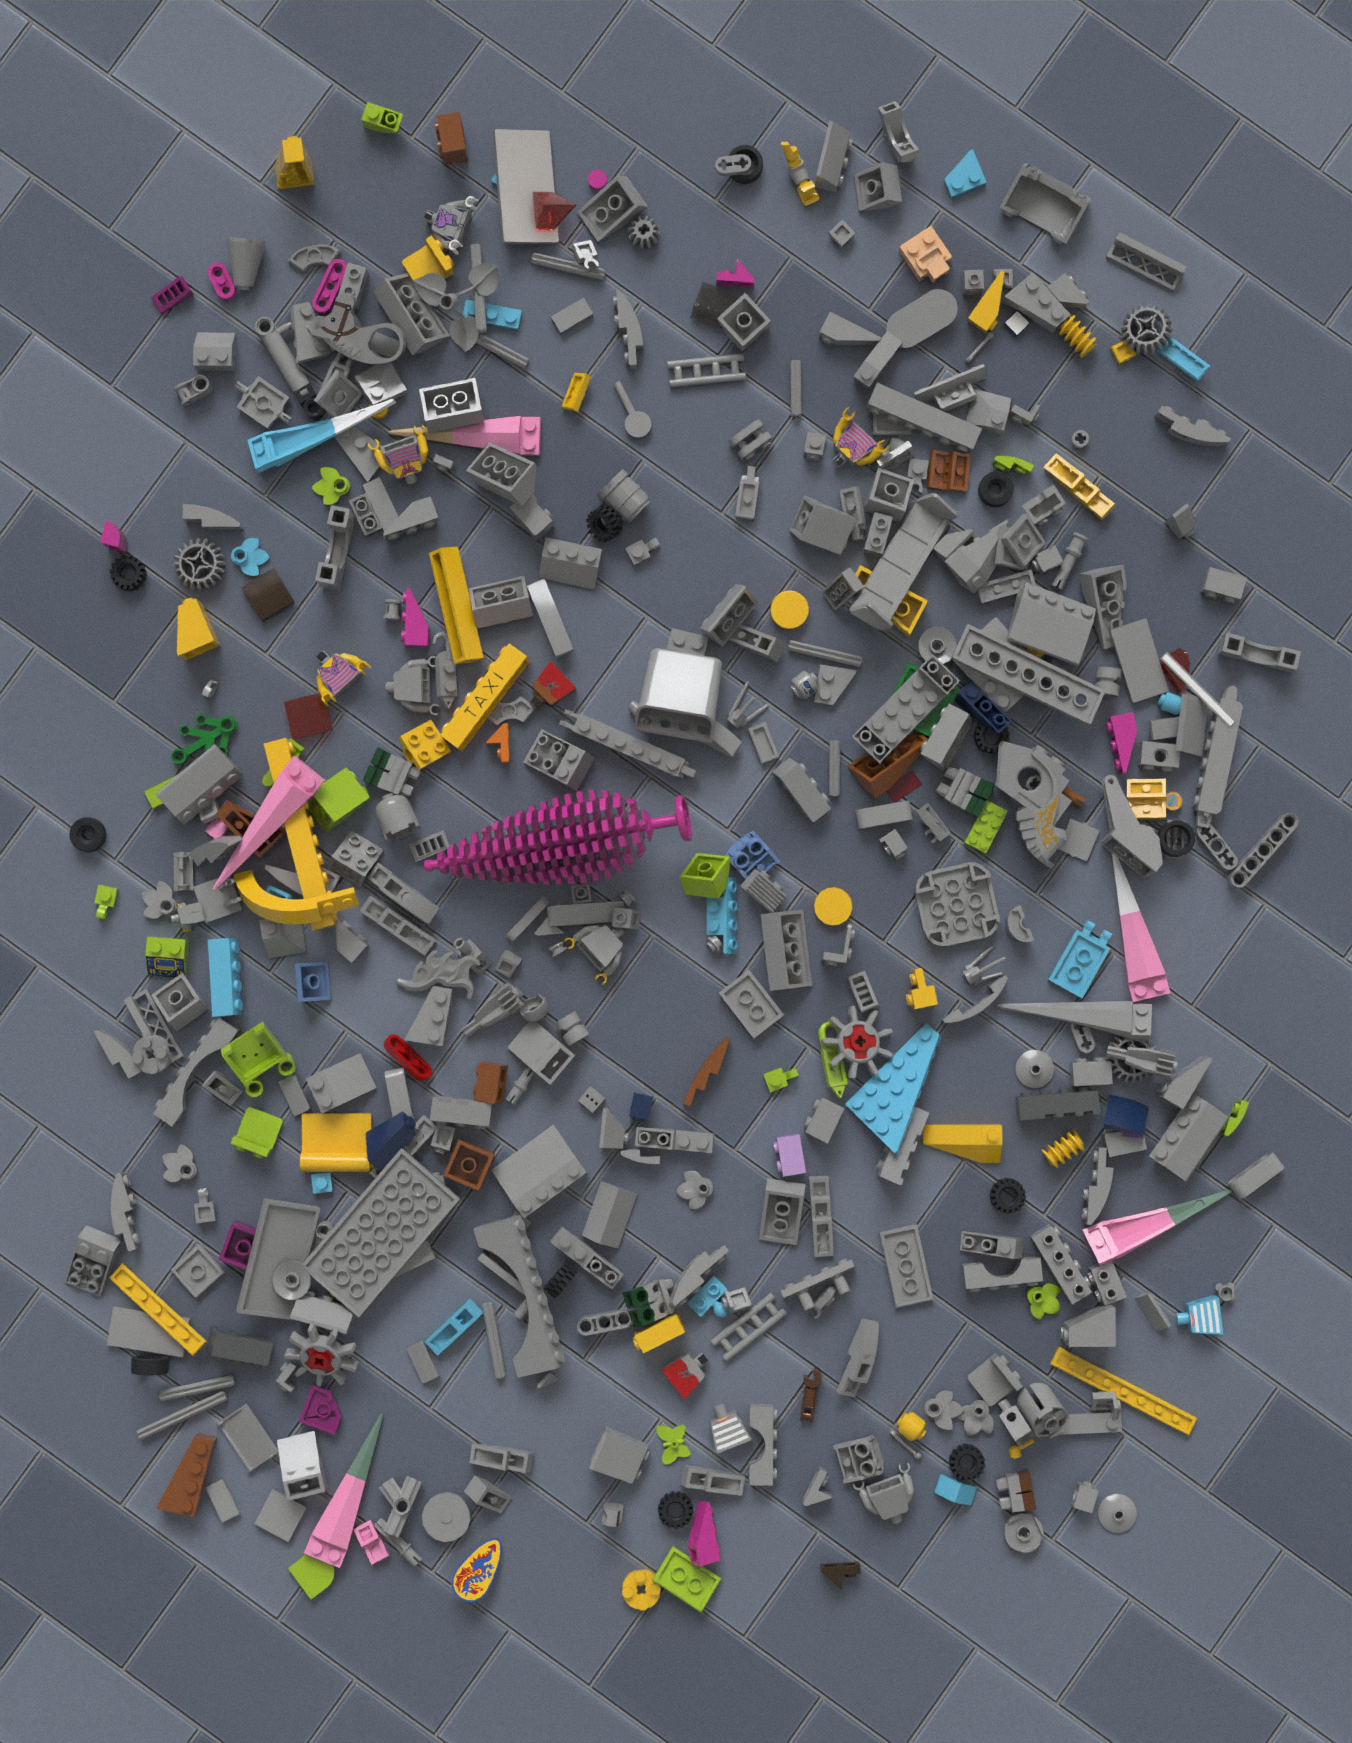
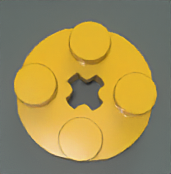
M647 1569L634 1570L625 1577L622 1595L629 1606L639 1610H646L658 1601L661 1586L652 1581L655 1575L652 1571ZM638 1585H645L646 1592L639 1594L636 1587Z

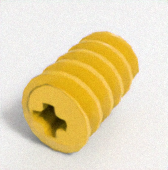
M1073 315L1058 328H1061L1059 335L1067 334L1064 340H1071L1070 347L1077 345L1075 352L1082 351L1080 358H1083L1097 346V344H1094L1096 337L1089 339L1091 332L1084 334L1086 326L1079 328L1078 326L1081 321L1073 322L1076 317Z
M1074 1129V1135L1069 1132L1066 1133L1067 1140L1064 1137H1060L1061 1144L1054 1141V1148L1048 1145V1152L1043 1149L1041 1150L1051 1166L1059 1168L1058 1161L1065 1164L1064 1157L1071 1160V1153L1078 1156V1148L1083 1152L1085 1151L1084 1144Z

